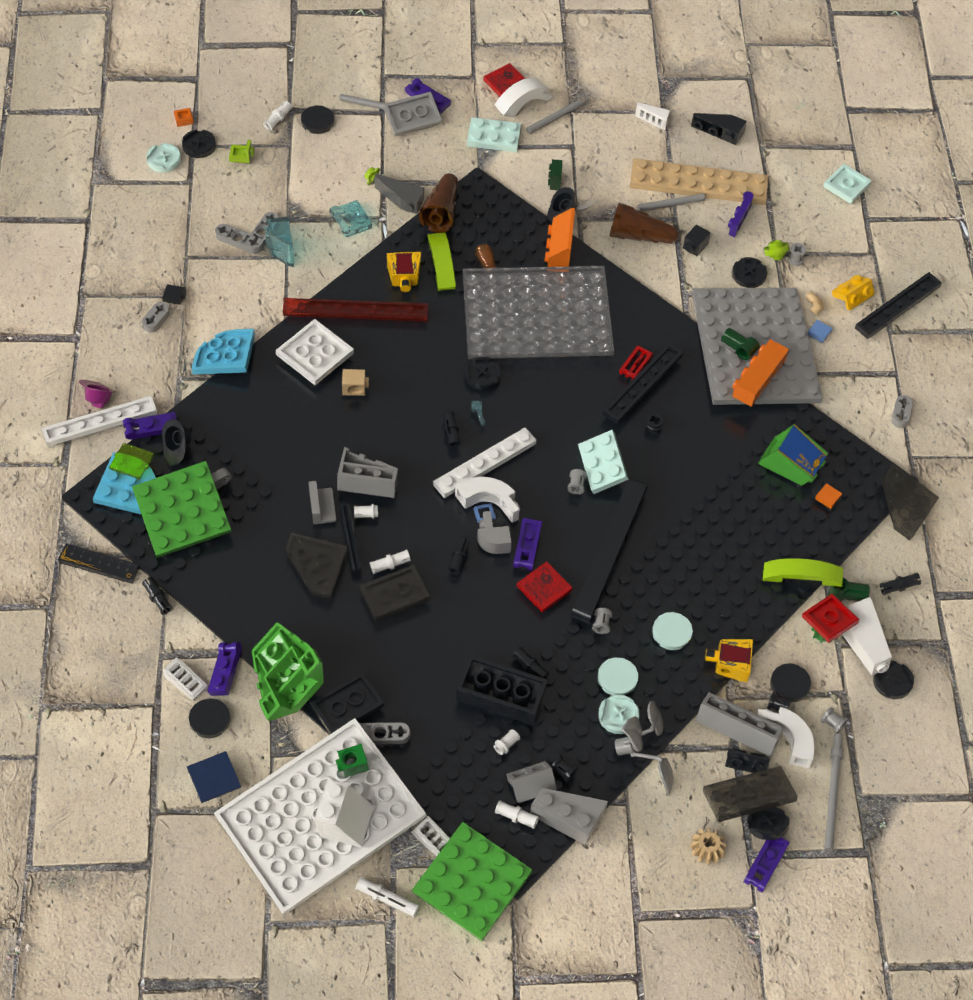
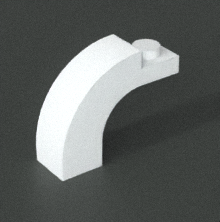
M526 78L509 87L497 100L495 106L503 115L514 118L521 107L528 101L533 99L550 101L553 96L549 93L548 87L543 85L538 78Z
M474 477L455 485V496L465 509L479 502H491L498 505L512 523L519 520L520 507L515 501V491L506 483L490 477Z
M783 707L779 708L778 714L768 709H758L757 715L784 727L782 734L788 739L791 746L789 764L809 769L814 756V739L810 728L804 720L794 712Z

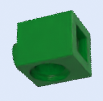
M362 744L337 751L339 759L335 760L339 772L343 771L345 778L369 771ZM349 759H356L353 764L346 763Z

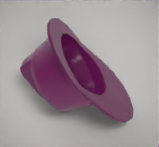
M79 380V383L85 387L86 401L90 402L94 407L102 409L105 404L109 403L112 393H116V391H112L98 382Z

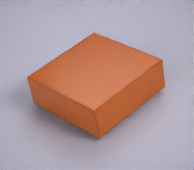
M190 108L174 111L177 127L194 124Z
M826 483L815 499L831 509L841 498L842 493Z

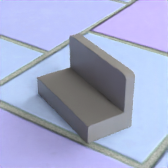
M310 481L309 494L313 524L336 522L332 488L317 489L316 481Z
M546 761L506 774L508 782L513 786L518 803L536 798L541 788L557 790L552 767Z

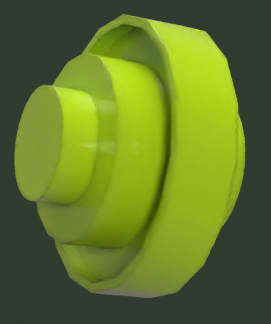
M782 240L771 241L768 243V246L763 248L764 255L773 258V260L783 259L786 252L790 250L789 243L782 242Z

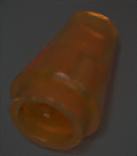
M488 244L479 245L476 248L475 255L486 271H492L495 269L492 248Z

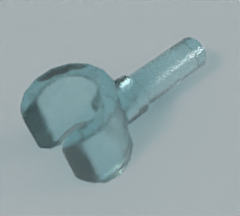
M471 401V412H477L481 426L485 425L481 401Z

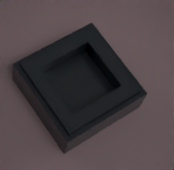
M167 284L162 297L163 302L180 305L185 288Z

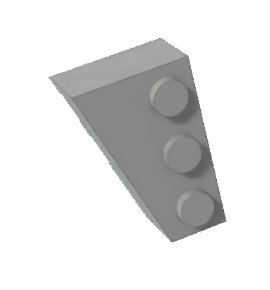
M344 447L337 474V490L394 498L398 481V468L378 460L374 462L367 459L366 455L361 453L359 455L350 452V449Z
M541 788L531 804L530 813L539 816L540 821L586 845L606 812L608 801Z

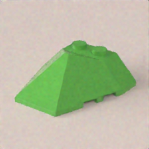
M278 622L252 649L255 673H258L259 679L257 689L260 690L262 698L259 700L266 719L269 721L298 712L324 683L323 663L316 650Z

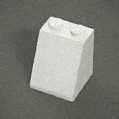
M327 780L314 819L320 837L362 848L374 806L350 785Z

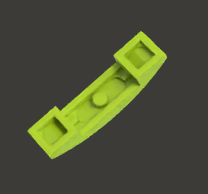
M446 233L428 234L438 291L456 289L452 257Z
M778 559L764 562L763 581L782 582L783 578L822 581V585L842 587L843 568L831 563L811 559Z

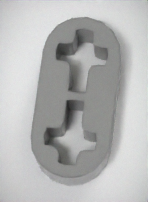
M156 303L143 317L142 324L146 332H156L169 317V307L166 303Z
M901 395L895 402L892 424L897 428H905L909 422L913 401L909 396ZM899 415H903V421L899 420Z
M221 468L211 474L216 490L226 485L232 478L226 468Z

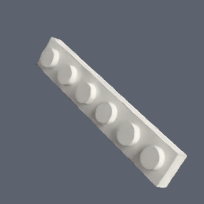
M148 396L43 427L42 432L47 447L123 425L125 418L137 419L156 415L157 410L152 396Z
M523 428L434 480L433 486L446 498L455 492L456 484L470 478L485 475L534 446L536 439L526 428Z

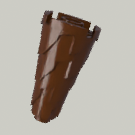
M445 174L421 207L419 220L423 227L425 225L429 227V231L443 233L448 231L450 226L452 227L458 183L455 175Z
M619 202L609 236L619 239L626 238L636 241L644 240L654 243L672 244L673 241L677 242L679 232L676 231V227L660 219L648 216L647 213L636 210L632 206Z

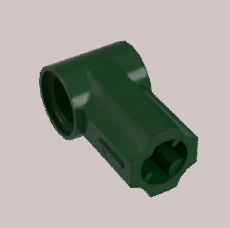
M728 328L721 337V341L736 350L738 357L745 361L749 360L760 348L759 342L755 338H745L731 328Z
M843 578L842 587L830 586L828 596L833 594L840 601L843 599L861 601L869 597L870 586L868 584L848 582Z

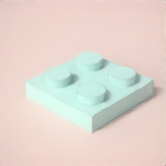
M843 164L824 182L823 187L852 204L870 186L872 180Z

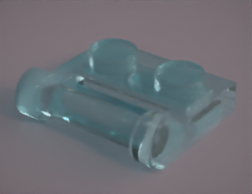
M358 200L339 207L333 206L329 209V213L332 217H335L341 227L344 237H350L372 229V223ZM342 214L346 216L352 227L346 224L345 220L341 216Z

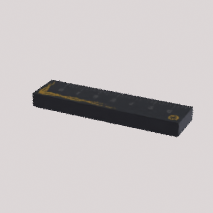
M65 544L58 558V562L131 584L139 570V564L70 544Z

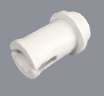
M378 505L354 506L355 518L372 517L374 519V517H378Z
M511 729L501 740L495 741V751L500 755L507 754L508 749L520 740L519 734Z

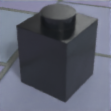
M695 225L685 236L683 249L698 256L709 244L711 232Z

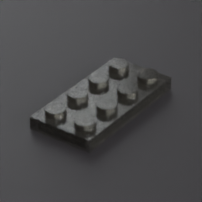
M781 766L703 786V793L718 822L797 802L798 797Z

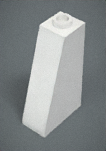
M868 597L846 606L859 618V623L842 635L871 675L887 671L892 656L872 599Z

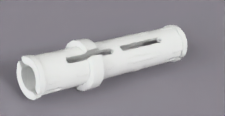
M360 877L355 888L356 890L371 896L374 901L379 900L413 918L415 917L420 906L419 904H415L383 888L384 885L380 883L377 885L364 879V877Z

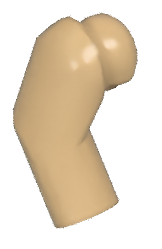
M810 291L805 298L814 305L811 307V311L818 315L824 309L823 302Z

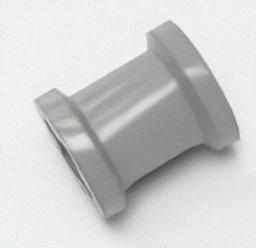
M794 243L790 249L791 254L789 255L788 262L791 265L800 266L803 264V255L806 253V247L801 243Z
M581 469L571 470V482L568 485V491L573 494H582L587 473Z
M598 608L595 610L596 620L592 630L598 634H607L610 632L609 619L612 617V611L606 608Z
M830 707L820 721L827 723L838 734L846 725L848 719L842 718Z

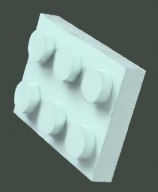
M471 117L467 147L517 152L521 123Z
M613 430L578 444L593 494L629 480Z

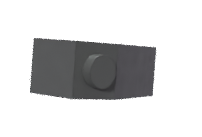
M375 174V188L400 209L415 214L418 213L424 201V187Z

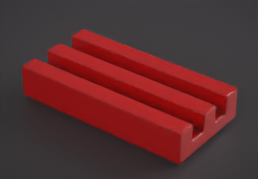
M637 345L620 368L619 374L622 375L624 373L626 374L625 377H631L633 380L650 362L653 353ZM639 352H642L640 356L637 358V360L634 362L632 367L629 370H627L628 366L631 364V362L634 360ZM645 355H647L646 358L643 360V362H642V363L640 364V366L638 367V369L635 371V373H633V371L636 369V367L639 365V363L642 361V359L645 357Z

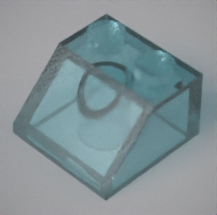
M289 218L267 219L268 226L264 227L265 237H269L265 238L266 248L270 249L271 256L290 267H294Z

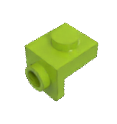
M247 140L246 146L231 145L229 162L250 164L251 157H254L255 147L252 146L251 140Z

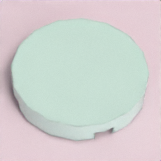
M162 143L159 146L154 145L147 152V164L154 171L170 172L180 165L181 154L179 149L172 144Z
M675 612L660 615L655 620L652 629L654 640L662 648L668 650L682 649L690 642L693 632L689 620L682 614Z
M615 657L602 663L598 671V682L602 689L610 695H626L634 691L638 683V672L630 661Z
M612 695L610 698L603 700L599 707L598 718L601 725L607 731L614 734H625L621 729L631 717L636 716L639 720L638 706L630 697L625 695Z

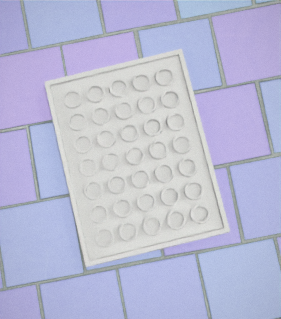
M355 718L214 812V815L283 916L427 817L425 811ZM362 744L369 771L345 778L343 771L339 772L335 761L339 759L337 751ZM349 759L346 763L353 764L356 759ZM327 780L350 785L374 806L362 848L320 837L314 819Z

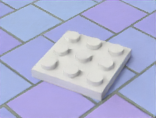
M316 319L276 350V355L314 385L318 384L354 354V349Z

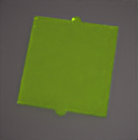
M123 443L119 451L114 454L115 458L109 469L140 480L145 470L149 468V463L154 453Z

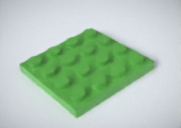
M206 461L132 486L157 558L232 532Z
M462 822L414 886L412 893L483 942L529 878L532 869Z

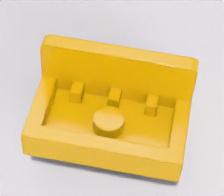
M861 275L852 276L851 279L832 290L834 298L845 301L847 310H852L875 294L872 279Z

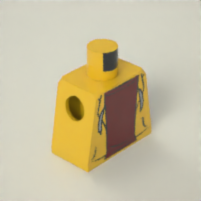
M421 252L387 253V268L392 285L400 286L402 292L410 291L411 286L418 284Z
M722 639L720 640L718 650L706 649L705 661L716 662L717 674L747 683L751 670L753 640Z

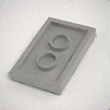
M431 91L386 103L383 106L394 136L442 124V118Z

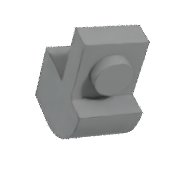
M491 511L483 512V518L479 520L480 529L477 532L478 544L483 550L492 554L510 553L511 537L509 526L493 527Z

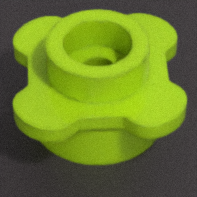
M371 167L367 170L364 176L368 180L367 185H370L372 182L375 183V174H379V167L376 169Z

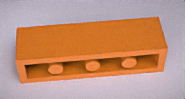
M771 339L766 345L763 344L758 351V356H753L749 364L750 366L745 367L741 378H737L733 383L732 388L734 391L732 397L752 407L786 361L789 349Z

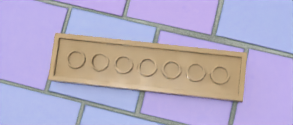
M633 158L630 188L689 196L704 193L705 198L742 202L743 194L746 191H750L754 195L753 204L765 205L767 199L768 175Z

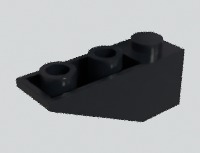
M694 113L691 127L736 145L745 132L747 121L728 114Z

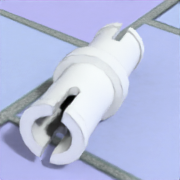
M284 101L278 109L272 111V115L263 123L264 127L267 130H272L278 122L284 120V116L292 109V105L288 101Z
M405 550L394 555L388 554L385 558L369 563L373 574L389 568L390 570L395 569V566L410 562L411 559L408 551Z
M502 801L498 802L495 809L496 814L510 818L514 823L520 822L533 829H535L539 820V816L522 810V807H514Z

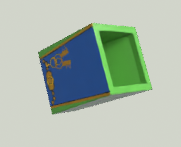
M794 424L774 437L758 463L802 486L807 482L811 483L818 475L816 472L825 464L826 461L824 459L828 452Z

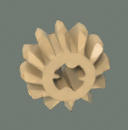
M708 827L706 832L700 829L698 830V835L694 834L692 836L693 842L690 843V848L693 849L692 856H699L698 862L704 859L707 865L710 864L711 860L716 864L719 858L724 857V850H726L727 845L723 843L724 836H718V830L712 833L710 827Z

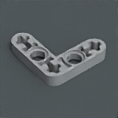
M274 212L266 213L251 234L227 224H220L215 228L216 238L241 250L257 254L264 248L278 228L279 217ZM266 231L267 234L260 235L258 234V232ZM236 237H243L241 241L234 240Z
M359 723L374 744H403L411 736L410 729L405 723ZM384 729L386 735L383 738L375 737L376 730ZM389 729H392V732L394 733L392 734V738H390ZM400 729H403L405 732L403 737H399L397 734Z

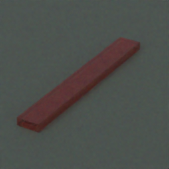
M284 298L283 316L427 322L428 303Z

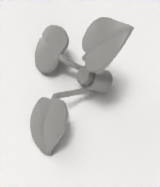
M650 701L647 712L651 727L642 732L638 718L636 716L631 717L621 729L628 737L616 739L615 749L619 756L630 754L631 757L637 756L657 760L666 796H668L673 785V771L668 759L637 753L643 748V735L655 730L656 735L659 736L663 732L664 723L661 712L656 703Z

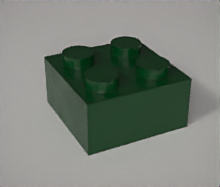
M552 159V164L549 163V170L551 171L548 174V178H550L548 179V185H550V190H559L561 188L563 160Z

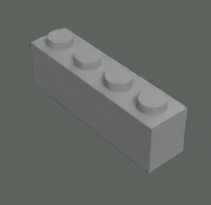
M708 692L701 703L695 720L768 756L772 755L784 728Z

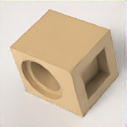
M343 369L342 395L365 396V388H369V377H365V370Z

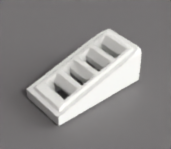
M637 103L635 116L665 130L670 110Z
M177 657L163 670L164 677L193 701L208 688V685ZM184 673L185 675L179 680L178 678ZM189 679H192L186 686L184 685ZM197 683L198 686L191 692L190 689Z
M429 816L411 832L436 857L440 853L439 850L450 839ZM428 826L430 829L423 834L421 831ZM432 832L436 833L430 841L427 839ZM440 837L442 841L435 847L433 843Z

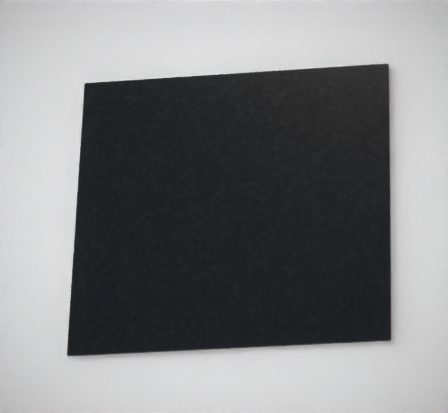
M475 168L457 183L454 222L452 227L450 226L449 230L445 232L452 257L456 289L438 291L435 278L436 272L428 241V234H435L436 232L429 231L427 225L423 227L418 213L257 340L252 347L247 372L215 374L167 412H175L177 421L187 427L191 433V443L179 464L170 465L167 463L163 452L162 434L132 439L116 452L145 462L152 469L156 478L204 461L207 462L211 474L221 468H226L232 478L226 485L217 489L232 532L157 558L142 514L93 502L94 494L110 458L64 493L62 500L129 560L139 564V568L146 575L153 577L154 581L221 641L228 644L240 642L242 645L240 657L253 669L252 649L276 622L282 624L313 647L323 663L324 683L300 710L328 735L330 734L310 707V702L363 672L383 700L384 707L360 720L358 723H405L408 725L411 736L406 743L375 744V746L425 811L426 816H429L449 838L452 837L460 824L464 822L532 869L531 875L514 897L519 900L576 840L538 820L535 829L525 824L520 822L514 823L512 819L496 814L495 809L499 801L514 807H522V810L530 813L531 804L535 799L518 803L513 786L508 782L506 774L543 761L552 766L553 762L561 755L564 757V761L571 766H576L578 770L568 783L558 773L553 772L556 791L608 801L607 809L654 760L637 756L631 757L630 754L619 756L615 749V740L628 736L626 734L609 732L601 725L598 718L599 707L603 700L612 696L606 693L598 682V671L602 663L617 657L630 661L636 667L638 683L634 691L629 692L625 696L630 697L639 708V722L642 732L651 727L647 712L650 701L656 703L664 723L661 735L657 736L654 730L642 736L643 748L637 753L658 756L698 714L701 703L708 692L716 695L732 679L716 673V662L705 661L706 649L718 650L720 640L752 639L753 657L822 585V581L783 578L782 582L763 581L764 562L797 558L823 561L840 566L917 486L918 480L810 403L753 404L752 407L747 404L713 405L698 324L573 234L569 271L547 270L548 262H545L546 251L549 252L546 244L547 238H551V235H548V227L552 225V222L548 220L545 214L483 170ZM421 252L418 284L411 286L410 291L402 292L400 286L392 285L387 268V253ZM314 319L354 349L352 356L316 385L312 384L276 355V350ZM668 343L683 351L682 358L618 425L603 415V410L632 381L631 377H625L626 374H619V370L637 345L652 352V359ZM639 352V353L637 354V356L634 358V360H633V361L631 362V364L628 366L627 370H629V369L632 367V365L634 364V362L637 360V358L640 356V354H641L642 352ZM645 355V357L642 359V361L639 363V365L636 367V369L633 371V373H635V371L638 369V367L640 366V364L643 362V360L646 358L647 355ZM489 357L492 361L499 364L501 376L496 386L491 389L480 390L471 387L466 382L464 377L465 366L473 358ZM343 369L365 370V377H369V388H365V396L342 395ZM450 410L454 412L456 424L459 426L458 435L461 445L457 448L449 447L448 437L444 432L445 423L442 414L445 411ZM657 413L662 416L663 424L660 431L651 432L646 428V419L649 414ZM794 424L828 452L824 459L826 461L825 464L816 472L818 475L811 483L807 482L802 486L758 463L774 437ZM523 428H526L536 439L534 446L481 476L500 480L515 491V501L518 503L520 511L519 520L513 523L502 509L494 503L479 502L465 509L455 496V492L444 498L433 486L434 480ZM613 430L628 479L648 484V487L597 609L606 608L612 611V617L609 619L610 632L598 634L592 630L596 620L595 615L591 623L587 624L571 618V613L628 480L595 494L591 491L587 477L584 480V492L582 494L570 493L568 485L571 482V470L581 469L585 471L578 444ZM344 447L350 449V452L359 455L361 453L366 455L367 459L374 462L378 460L398 468L395 497L337 490V474ZM310 481H316L317 489L332 488L336 522L313 524L309 494ZM826 483L842 493L841 498L831 509L815 499ZM491 503L496 519L492 520L493 527L509 526L511 537L510 553L492 554L480 547L477 541V532L480 526L474 513L475 506ZM342 504H349L351 507L362 564L361 572L354 573L351 570L340 512ZM378 505V517H374V519L372 517L355 518L354 506ZM489 507L478 509L480 518H483V512L490 511ZM523 518L542 521L533 571L545 562H548L573 588L572 592L543 613L517 587V583L533 572L525 567H513ZM466 537L470 540L466 552L467 558L463 561L460 574H452L448 571L452 560V552L455 551L459 538ZM405 550L408 551L411 559L410 562L397 565L392 570L389 568L373 574L369 562L385 558L388 554L394 555ZM521 556V559L528 560L529 558L528 556ZM675 612L682 614L691 623L693 630L691 640L682 649H664L654 640L652 633L654 622L664 613ZM521 646L532 658L535 657L538 663L550 673L534 726L456 700V689L470 655L532 674L529 671L526 672L524 666L512 656L514 651ZM378 729L375 732V737L383 738L386 735L384 729ZM389 729L390 738H392V734L394 733L392 732V729ZM400 729L397 734L399 737H403L405 732L403 729ZM511 729L515 730L519 734L520 740L508 749L507 754H498L494 749L495 741L501 740Z

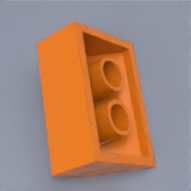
M571 208L553 217L552 225L548 227V235H551V238H547L546 248L549 249V252L546 251L545 262H548L547 270L569 271L575 208Z

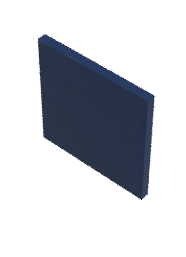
M226 751L186 766L201 803L241 788Z

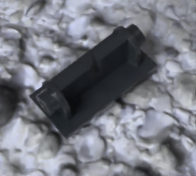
M733 747L732 749L728 748L725 767L766 776L770 759L765 754L761 755L752 752L747 754V751Z

